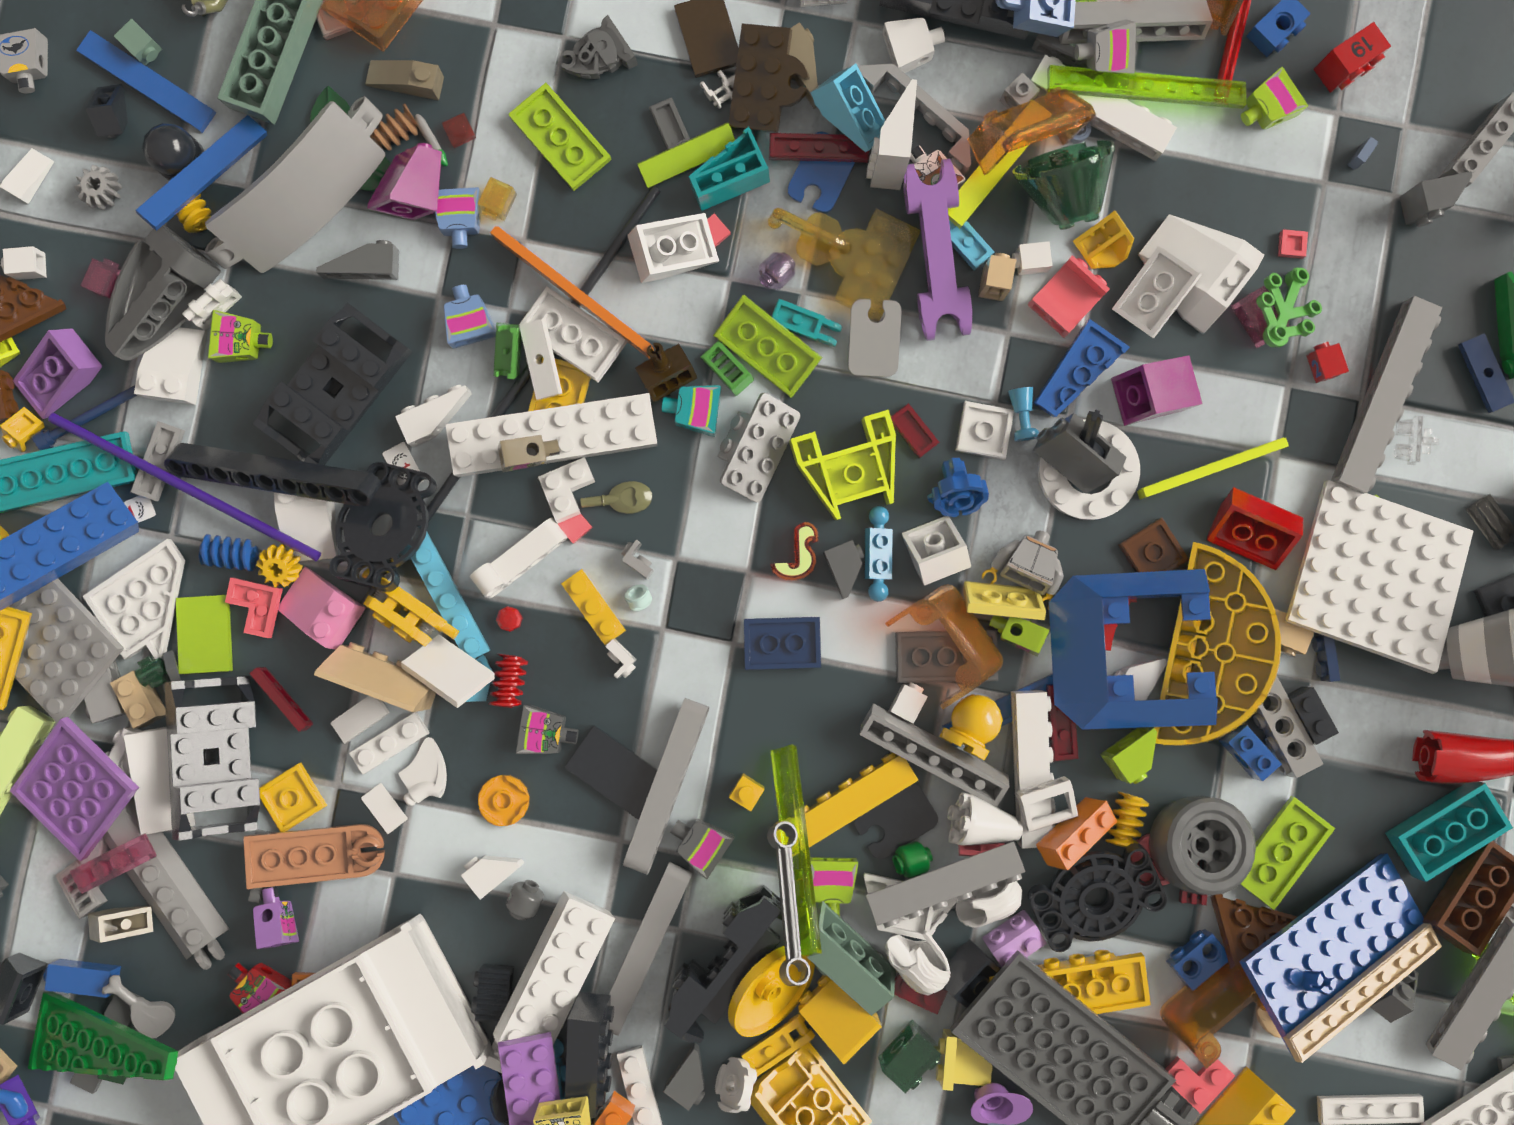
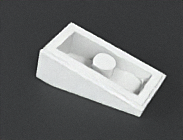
M31 148L4 178L0 187L29 204L54 164V161Z

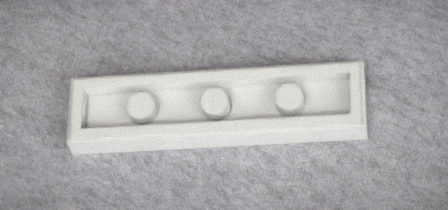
M1420 1094L1317 1096L1318 1122L1321 1125L1424 1122L1423 1096Z

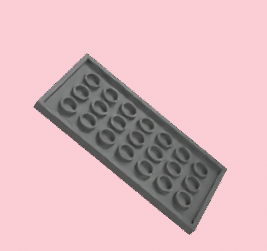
M1018 950L950 1027L951 1032L1067 1125H1138L1176 1081L1172 1074Z

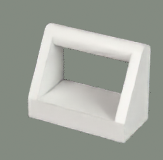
M1064 776L1015 792L1028 832L1078 817L1071 781ZM1064 793L1068 809L1035 820L1031 819L1029 804Z

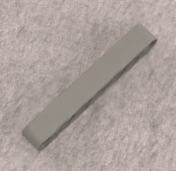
M687 698L684 699L629 845L623 866L648 875L705 723L709 706Z
M669 862L609 993L611 995V1006H614V1018L610 1022V1029L617 1036L621 1032L693 873Z

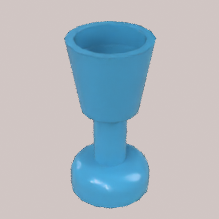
M1033 387L1009 390L1008 394L1014 412L1019 413L1021 427L1020 430L1014 433V440L1019 442L1036 439L1039 430L1031 428L1029 412L1032 411Z

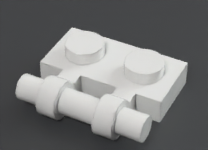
M221 279L213 285L210 283L205 288L206 292L197 300L193 299L188 304L189 307L182 313L189 321L191 320L196 326L205 331L212 324L213 310L226 312L242 298L234 288Z

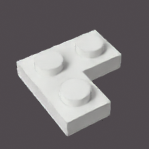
M585 457L538 477L557 524L581 514L572 492L595 482Z

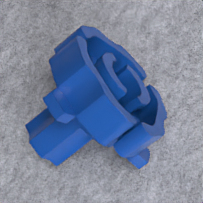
M951 458L948 461H944L941 466L944 479L938 482L939 488H932V493L927 496L928 501L934 504V508L939 510L942 515L957 517L959 515L958 510H962L963 515H969L978 511L988 501L989 492L986 481L981 480L980 475L967 474L964 461H961L960 458Z

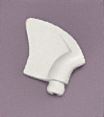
M430 737L423 741L412 763L398 773L409 793L404 795V801L409 806H414L416 802L419 803L429 796L441 798L445 791L447 773L444 758L438 745Z

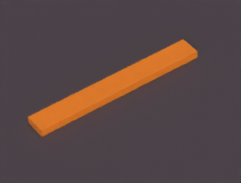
M495 226L490 233L498 243L650 359V356L647 354V348L651 344L500 227Z

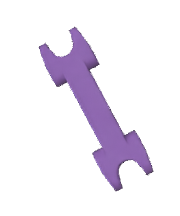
M950 159L941 160L939 180L934 185L922 183L914 164H908L904 176L905 206L907 214L919 213L928 292L917 294L918 313L923 334L927 341L935 340L938 319L944 314H949L956 319L961 335H970L972 329L971 295L968 286L957 288L948 216L949 208L959 207L958 183L952 161Z

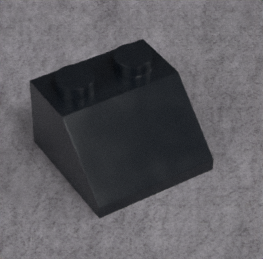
M969 939L958 948L957 953L948 961L951 974L944 988L954 999L967 1008L990 982L989 977L995 976L1001 968Z
M22 953L10 956L0 965L1 1025L29 1012L48 963Z

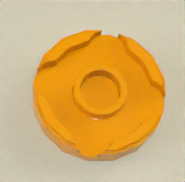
M499 775L491 778L482 786L478 794L479 810L486 821L495 826L512 825L525 815L529 807L530 796L527 787L521 780L511 775Z

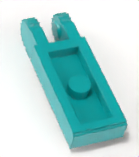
M778 299L771 316L790 332L813 341L818 340L832 347L836 346L837 340L831 336L819 333L821 327L824 326L834 332H841L843 328L840 324L826 319L821 314Z

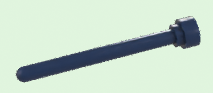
M135 385L70 421L81 427L136 397L137 395L134 394ZM60 427L51 431L40 430L32 435V439L39 450L53 448L54 444L57 443V439L70 432Z

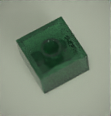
M912 1019L878 1056L882 1072L906 1094L910 1089L914 1090L921 1083V1076L928 1069L932 1070L940 1061L941 1052L935 1040Z

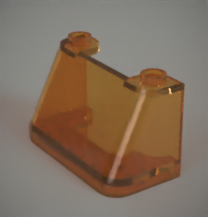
M1227 962L1194 991L1185 985L1163 1004L1160 1016L1185 1049L1207 1069L1221 1054V1046L1213 1035L1251 1002H1254L1263 1011H1266L1245 971L1231 970L1229 962Z

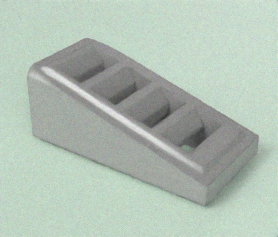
M79 860L74 861L55 875L79 919L88 916V913H92L108 901ZM76 871L77 875L68 880L67 876ZM80 880L82 884L74 889L72 885ZM85 888L86 893L80 897L78 893ZM89 897L91 902L86 905L84 900Z

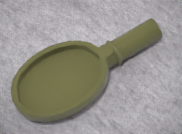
M635 481L623 482L616 485L609 495L602 494V496L580 498L581 508L610 505L619 513L634 514L645 510L650 505L652 492L643 483Z

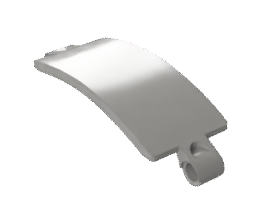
M365 96L357 99L352 104L348 115L334 101H330L296 141L266 172L206 221V228L217 237L210 241L203 252L223 269H227L244 259L260 273L268 271L292 254L323 228L346 205L385 157L383 149L370 138V135L382 119V113Z

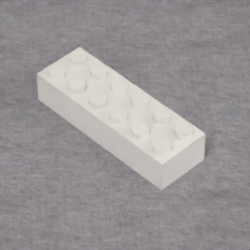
M563 891L493 1032L497 1045L501 1041L551 1032L554 1044L615 920L608 910Z

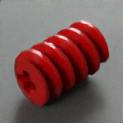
M497 653L503 660L496 661L495 665L502 669L494 672V675L499 677L500 680L492 682V685L497 687L498 691L490 692V695L497 698V700L488 704L508 708L519 706L522 704V701L515 698V696L523 695V691L518 689L517 686L524 685L525 681L518 678V676L526 675L527 671L520 668V666L527 665L528 661L519 656Z

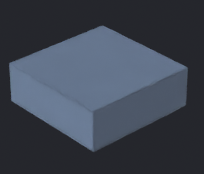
M1372 137L1367 139L1360 145L1347 165L1352 169L1360 167L1371 155L1378 141Z

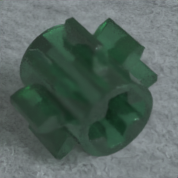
M147 656L137 662L140 668L135 670V675L144 687L150 684L151 688L167 682L164 676L168 675L162 658L154 659L153 656Z

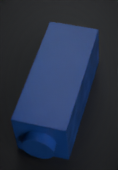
M58 959L48 964V967L45 969L43 976L46 982L45 990L107 998L112 994H102V989L109 984V978L112 975L120 976L121 966Z

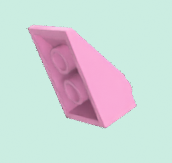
M308 567L303 568L278 608L285 617L306 635L325 648L334 650L342 645L366 609L365 606Z

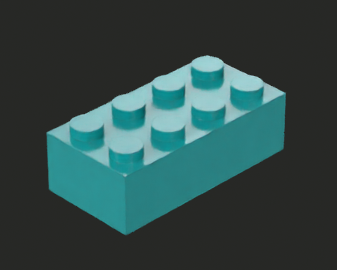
M1471 782L1463 784L1385 834L1411 876L1427 882L1511 830L1513 826L1486 783Z

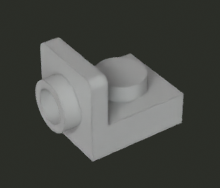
M635 540L634 543L629 542L621 553L624 556L622 561L649 579L654 572L650 568L652 563L640 554L637 558L634 557L642 545L641 542Z

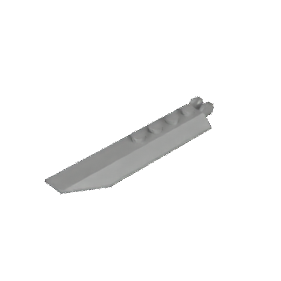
M132 797L102 838L146 902L151 906V909L186 960L194 954L199 966L207 970L211 967L212 963L203 947L207 945L208 950L216 960L223 959L225 953L216 938L229 930V927L164 833L157 832L141 835L135 798Z

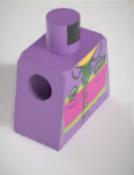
M278 887L263 889L264 904L253 908L256 948H274L299 942L291 902L280 901Z

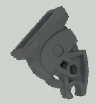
M608 15L602 19L601 27L590 30L582 39L576 42L573 51H563L564 59H573L571 64L562 63L563 71L582 79H600V74L607 71L613 73L622 64L628 69L638 65L636 56Z

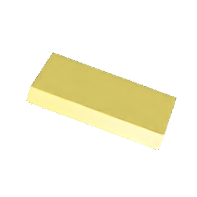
M964 582L963 593L968 613L1045 620L1046 610L1042 596L1035 591L1020 586Z

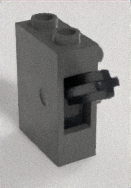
M1096 409L1095 411L1088 412L1085 422L1073 413L1065 419L1063 417L1060 418L1049 429L1044 428L1037 435L1036 440L1038 442L1033 450L1085 494L1119 476L1127 458L1099 434L1103 415L1099 414L1100 411Z

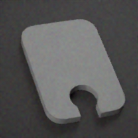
M856 300L851 307L848 369L852 374L860 376H892L898 369L901 306L896 301L883 300L884 318L880 322L874 323L868 318L871 300Z

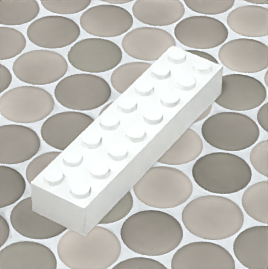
M649 393L445 424L453 475L456 477L502 471L497 448L502 440L542 435L543 442L557 439L560 455L546 457L544 464L657 446ZM533 448L526 449L529 455H536Z

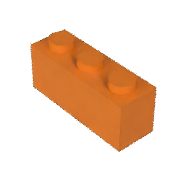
M1085 797L1076 806L1078 817L1059 822L1036 844L1048 866L1068 871L1118 822L1107 801Z

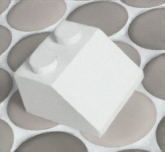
M949 516L941 517L902 533L914 567L924 585L971 567L967 545Z

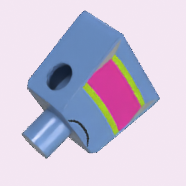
M479 187L439 190L438 206L435 212L439 230L444 236H452L453 248H467V235L479 234L483 206V194Z
M467 285L453 287L452 291L455 301L444 304L448 344L454 349L496 337V327L479 295L469 296Z

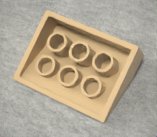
M350 642L349 645H340L314 673L315 676L410 712L431 709L436 696V692L402 669L401 660H397V663L388 661L387 655L374 651L373 654L364 652V646Z

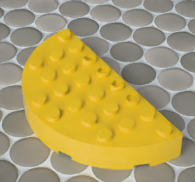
M1193 542L1187 570L1205 569L1210 589L1211 619L1182 621L1180 601L1160 700L1188 699L1186 673L1215 672L1216 698H1218L1216 725L1154 727L1157 731L1156 744L1173 746L1195 745L1214 740L1233 731L1246 722L1262 705L1274 684L1280 664L1281 635L1279 622L1271 599L1262 584L1243 564L1218 549Z

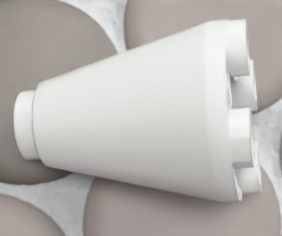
M961 793L956 804L951 805L948 809L947 818L951 821V830L948 836L950 843L962 846L1009 843L1013 840L1018 841L1021 838L1023 824L1020 820L974 795Z

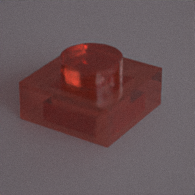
M465 113L442 123L454 148L476 138Z

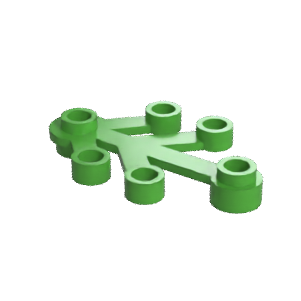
M1294 268L1285 275V282L1289 287L1285 299H1283L1279 286L1282 285L1280 275L1272 273L1264 279V285L1269 292H1264L1258 296L1256 302L1258 307L1261 308L1267 323V327L1263 332V339L1270 347H1282L1288 342L1289 337L1299 335L1306 337L1315 331V325L1309 319L1303 320L1297 326L1286 327L1288 320L1305 316L1312 318L1322 312V306L1317 300H1312L1305 306L1293 308L1300 288L1305 286L1309 279V273L1304 268ZM1272 305H1275L1277 310V320L1271 308Z

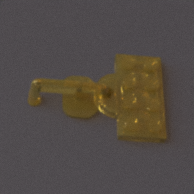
M775 208L768 219V225L773 229L781 227L783 223L801 232L796 244V252L801 259L816 266L831 261L834 270L843 277L834 301L851 309L852 304L856 300L870 299L871 307L868 310V318L877 322L880 321L884 313L882 308L883 300H890L921 231L877 208L874 210L866 230L855 228L842 232L836 219L819 212L812 214L806 221L782 208Z

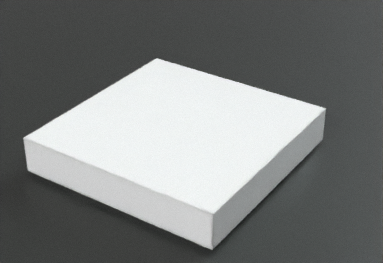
M964 401L955 451L1005 460L1014 410Z

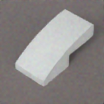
M368 696L332 721L331 725L343 743L346 744L390 712L381 700Z

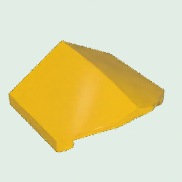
M1113 211L1073 240L1091 269L1116 267L1126 260L1135 238L1118 213Z

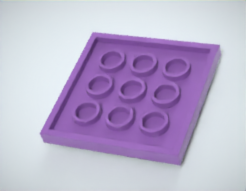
M65 717L56 724L10 789V792L79 861L88 858L139 787L69 717Z

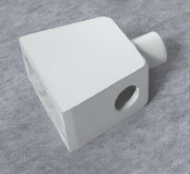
M924 18L884 23L882 34L891 63L904 73L931 61L935 52L933 45L945 42L942 27L928 30Z

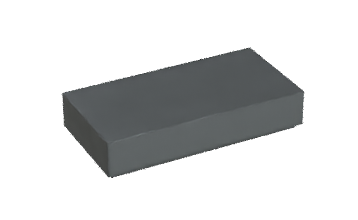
M672 97L649 107L667 150L690 140Z

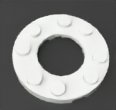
M1104 421L1101 423L1099 434L1127 458L1120 475L1112 479L1108 487L1101 492L1095 494L1081 493L1074 489L1067 478L1040 457L1038 461V479L1047 500L1061 513L1080 520H1097L1118 512L1130 501L1139 482L1140 463L1134 445L1120 429Z

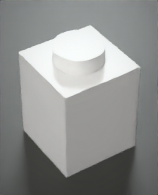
M1050 241L1020 244L1015 253L1012 254V259H1016L1015 268H1017L1018 276L1047 273L1051 269Z
M35 247L3 249L1 266L4 274L16 280L47 278L44 252Z
M910 682L909 686L902 684L888 711L914 724L928 696L922 694L923 688Z

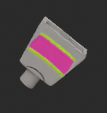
M1125 19L1090 29L1087 35V43L1075 45V59H1087V67L1094 71L1135 73L1136 22Z

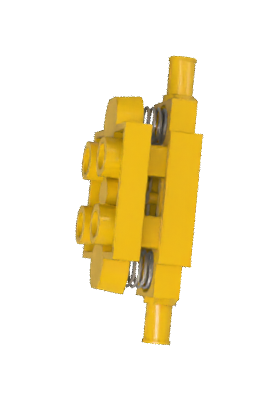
M369 568L363 572V578L368 577L370 573ZM384 577L381 579L382 585H388L391 582ZM399 586L391 592L377 590L376 594H374L376 597L368 595L363 603L374 612L371 616L388 629L394 626L393 631L408 643L414 640L425 647L432 640L429 635L434 630L442 631L452 639H455L459 633V630L448 624L445 619L436 614L431 608ZM402 607L404 611H409L405 618L398 614Z

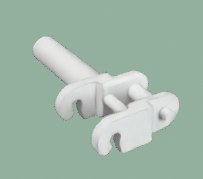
M721 70L717 73L722 78L723 86L715 91L709 90L703 81L700 82V86L704 89V93L709 101L713 100V105H717L719 109L721 108V103L729 98L732 100L733 91L731 92L730 88H733L735 75L727 79ZM725 90L727 94L718 99L716 94Z

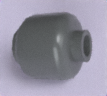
M532 880L515 883L506 900L509 914L515 919L522 921L536 916L543 901V892L539 889V885Z

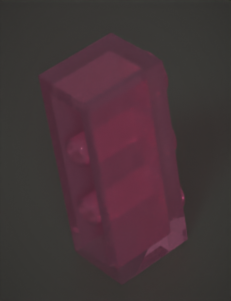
M146 833L71 870L70 873L80 893L83 894L155 858L157 855Z

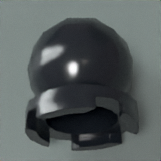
M165 123L152 127L144 136L142 150L148 164L169 181L204 152L202 145L185 129Z

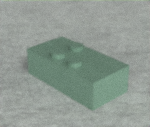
M823 901L820 902L801 919L799 927L801 952L817 966L821 974L827 975L871 1016L894 998L896 969Z

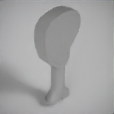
M112 975L109 978V984L102 989V994H115L130 1006L131 1021L139 1033L150 1038H157L162 1035L174 1021L175 1009L170 1003L164 1001L150 1002L143 997H136L121 984V977L119 975Z

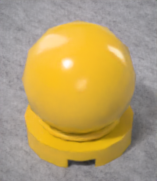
M971 694L962 698L954 707L951 716L952 727H950V730L943 727L939 737L960 747L962 744L965 745L964 751L985 761L989 753L985 749V744L994 740L1001 729L1003 722L1001 711L997 704L989 697Z

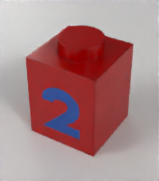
M1329 342L1313 347L1315 351L1306 355L1315 383L1349 372L1340 343L1331 346Z

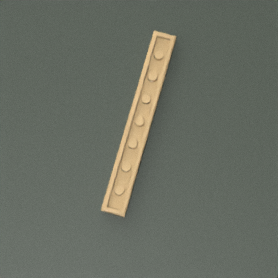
M1423 923L1283 1037L1296 1062L1303 1063L1442 947L1431 924Z

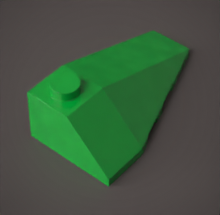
M1510 271L1495 278L1494 283L1500 358L1504 372L1508 375L1509 379H1513L1514 274Z

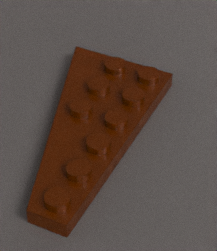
M1223 894L1210 896L1231 970H1244L1239 961L1297 918L1296 916L1263 906L1261 908L1250 906L1243 900H1230L1224 898Z

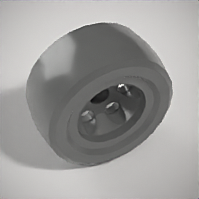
M1199 795L1183 797L1169 803L1154 819L1149 836L1150 856L1157 871L1171 885L1191 894L1208 896L1224 894L1235 889L1245 880L1255 860V837L1249 821L1234 805L1219 798ZM1200 822H1203L1204 824L1202 830H1199L1197 828V825ZM1215 830L1219 832L1217 840H1214L1212 836ZM1215 850H1218L1220 854L1217 860L1213 858ZM1199 860H1203L1204 862L1203 869H1201L1197 864Z

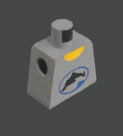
M36 28L0 35V73L10 82L17 83L18 90L21 93H33L35 91L33 80L42 79L48 75V41Z

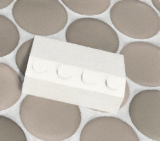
M915 79L911 80L885 121L879 138L874 137L866 177L871 179L870 187L900 190L911 156L917 80Z

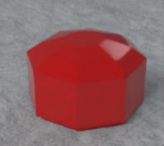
M507 606L499 610L496 621L500 629L511 632L520 627L523 617L518 609Z

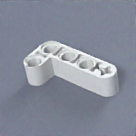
M549 518L491 564L486 563L469 577L485 598H492L559 547L568 537L553 518Z

